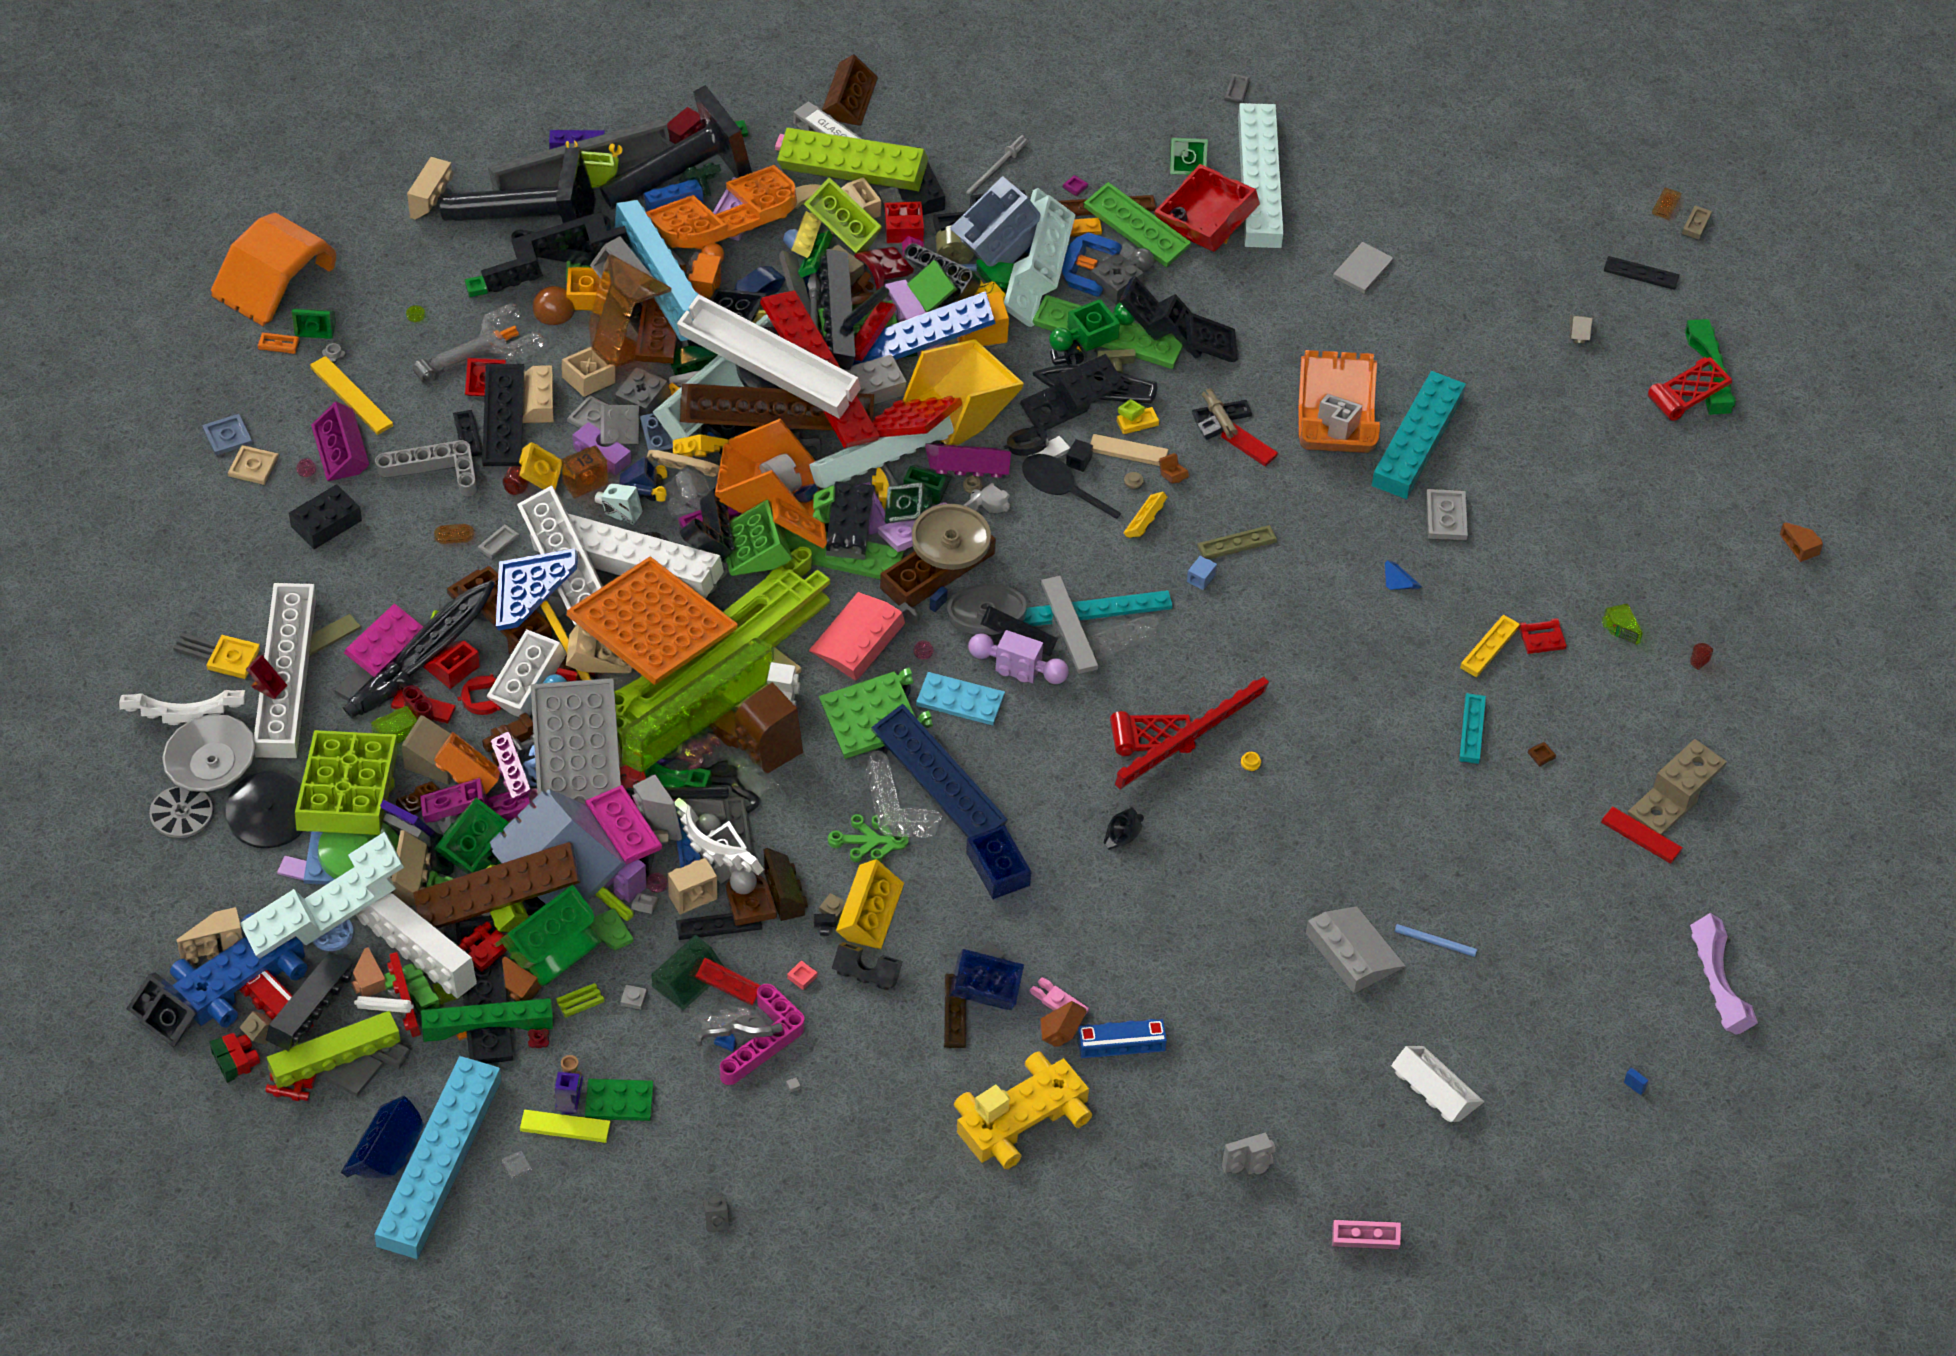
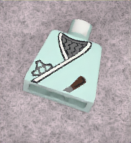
M610 484L604 493L597 492L595 495V502L603 504L606 515L634 525L643 512L637 488L634 486Z

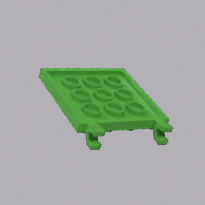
M910 667L902 670L899 675H896L894 671L819 696L844 759L885 746L871 731V727L901 704H904L914 715L902 688V685L914 683ZM929 710L921 713L917 718L925 728L933 726Z

